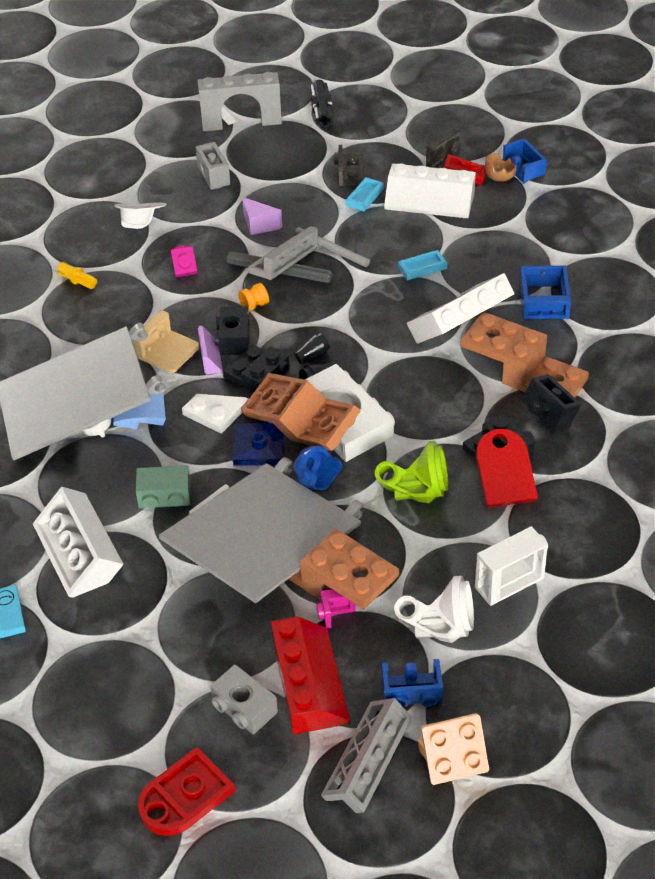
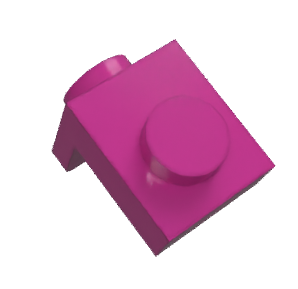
M180 245L171 250L175 277L197 274L193 246Z
M335 590L320 591L321 602L316 603L319 620L324 619L326 628H331V615L355 612V604Z

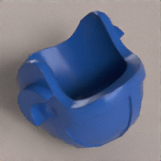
M309 446L303 449L294 463L296 477L303 486L310 490L327 489L342 469V463L338 457L331 456L322 446Z

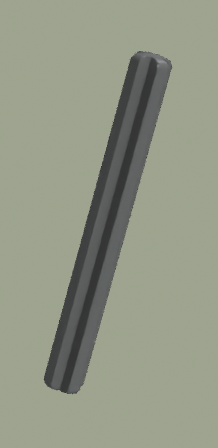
M230 251L227 255V263L248 268V266L262 257ZM293 264L280 273L323 283H330L332 279L331 270L301 264Z

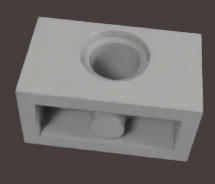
M211 142L196 146L197 167L210 189H218L230 185L229 164L217 144Z
M235 664L210 686L213 706L219 712L227 713L239 728H245L253 735L278 713L276 696Z

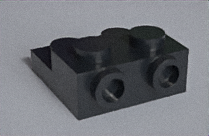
M252 344L223 370V378L254 393L268 373L282 376L288 373L290 369L289 355L271 346L263 350Z
M500 413L483 423L481 432L463 442V450L476 460V449L479 441L486 433L492 430L507 429L518 434L527 446L529 457L534 454L535 439L530 431L526 430L523 432L513 417L509 416L507 418ZM500 437L492 440L493 445L497 448L506 446V442Z

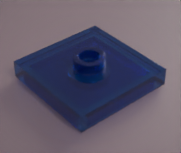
M273 423L235 424L233 466L265 465L266 463L277 465L284 458V434Z

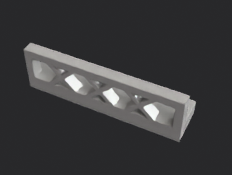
M310 226L298 235L293 236L248 266V273L272 280L317 248L318 228Z
M395 698L370 702L321 794L326 801L343 800L355 813L365 812L412 718Z

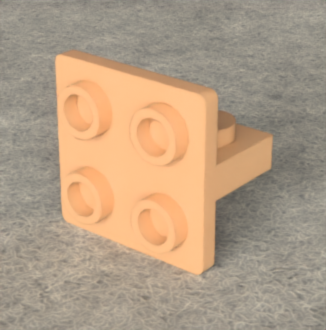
M477 713L421 727L423 739L417 740L419 751L427 761L429 778L433 785L489 771L481 719Z

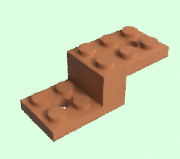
M486 312L480 314L461 339V347L503 362L502 384L526 392L532 378L549 374L553 379L560 381L558 383L575 398L588 380L589 372L545 356L546 334Z
M272 373L267 374L241 409V412L247 417L273 423L291 441L310 446H322L329 451H333L340 444L341 438L348 428L355 423L356 417L361 412L354 404L326 399L308 380Z
M335 529L300 561L301 570L290 577L289 580L320 601V591L333 589L364 610L399 576V568L338 529ZM358 572H363L367 576L356 578L353 575Z

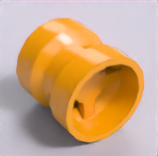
M262 283L253 285L250 290L243 289L238 293L241 305L248 306V311L254 310L257 305L263 306L269 303L267 290Z

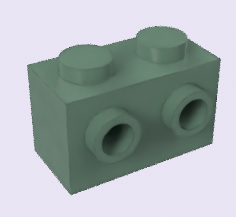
M188 465L137 468L136 496L139 508L190 505L191 481Z

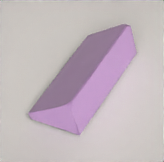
M199 326L198 334L204 372L206 375L221 373L223 368L219 346L215 345V337L203 326Z

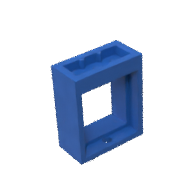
M566 265L520 266L519 287L523 319H569L571 296ZM527 287H559L560 295L528 296Z

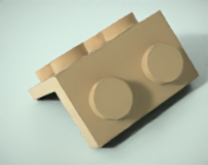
M160 310L144 325L143 331H147L148 338L143 341H133L138 359L169 373H175L199 349L197 341L171 330L169 313Z

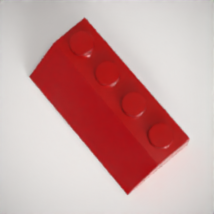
M299 616L271 621L273 645L293 735L350 724L327 628Z

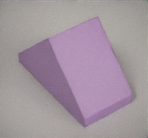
M247 198L243 199L244 218L251 235L280 230L282 228V213L280 209Z

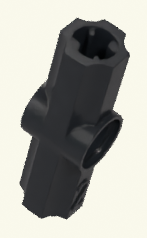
M315 80L311 84L312 113L315 115L317 125L321 126V128H328L333 123L332 97L329 94L327 83H324L323 80Z

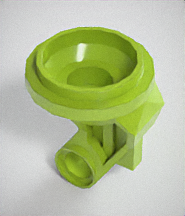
M429 441L420 456L408 469H403L390 461L381 462L375 469L376 479L383 488L395 493L396 501L413 499L429 504L437 497H443L444 491H448L445 455L442 446L437 445L436 441ZM386 472H394L390 480H383Z

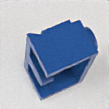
M525 138L503 145L502 160L511 159V162L516 165L515 176L523 184L528 180L545 175L547 167L546 158ZM521 159L526 163L523 167L521 166Z
M433 659V673L417 674L415 663H407L405 665V675L388 676V663H382L384 700L395 698L403 708L407 707L408 704L421 703L424 707H431L436 705L437 702H443V682L439 659Z

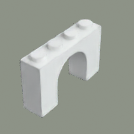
M503 273L462 292L460 297L407 322V325L418 344L446 333L514 295V292Z
M337 364L305 379L326 399L354 404L361 411L356 417L355 423L348 428L341 438L340 444L333 449L345 462L394 436L395 420L392 414L386 412L375 398H371L364 388L357 384L350 377L349 373L343 371Z

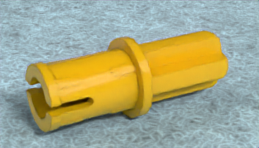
M61 262L57 267V274L69 279L73 284L79 283L89 289H94L97 284V279L85 273L80 267H73L66 262Z

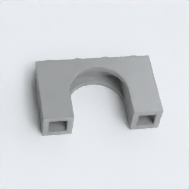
M277 72L198 79L203 131L223 130L222 105L229 97L236 94L250 95L259 102L262 126L282 124L280 85Z

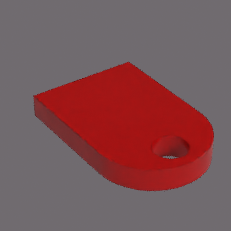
M495 429L486 433L479 441L476 449V462L486 508L537 501V489L528 449L524 440L515 432L507 429ZM500 437L504 439L506 446L497 448L493 445L492 440Z
M196 747L152 780L142 790L138 800L141 821L148 830L158 835L171 836L182 833L236 791L235 784ZM157 809L165 812L164 816L157 820L149 817L150 813Z

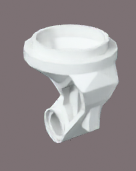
M453 576L442 594L431 605H425L411 596H403L396 601L394 606L397 617L403 623L415 628L416 638L434 637L440 641L453 643L460 637H467L469 631H472L474 628L471 587L469 581H464L463 576ZM415 605V612L411 616L405 617L403 615L405 607Z

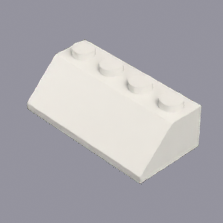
M392 164L388 175L384 209L469 218L475 193L476 172Z
M61 486L34 521L33 526L68 596L75 597L108 584L123 566V562L86 493Z

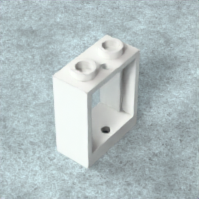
M531 526L477 553L475 588L490 606L544 579L548 549L545 537L538 534Z

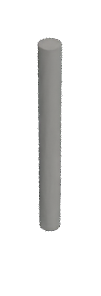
M298 227L295 231V235H298L299 233L304 231V229ZM320 236L317 238V245L364 267H367L370 263L368 258Z

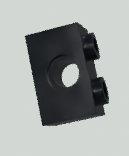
M248 306L220 307V316H216V330H219V332H215V345L220 346L221 355H241L249 347L250 322Z
M549 374L532 378L521 400L532 413L536 414L553 431L570 427L581 406V403Z

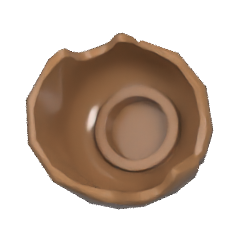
M499 153L489 154L485 159V173L487 177L494 181H508L516 174V165L511 162L510 158L503 161Z

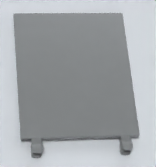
M142 323L135 324L130 331L127 326L0 381V403L13 460L151 401L149 394H161L166 391V386L162 383V378L159 375L152 377L147 384L145 382L132 342L143 341L148 338L147 331H143L144 325Z
M284 457L275 468L266 463L159 534V539L254 603H257L300 571V561L335 529L348 535L360 526L361 521L359 519L362 517L360 509L364 504L354 500L345 511L288 477L292 472L289 466L292 465L293 461Z

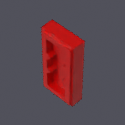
M447 154L443 168L476 172L475 183L482 185L485 177V166Z

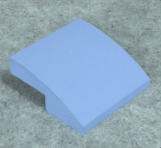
M163 393L149 394L151 401L112 417L113 425L137 429L139 422L163 426L166 420Z

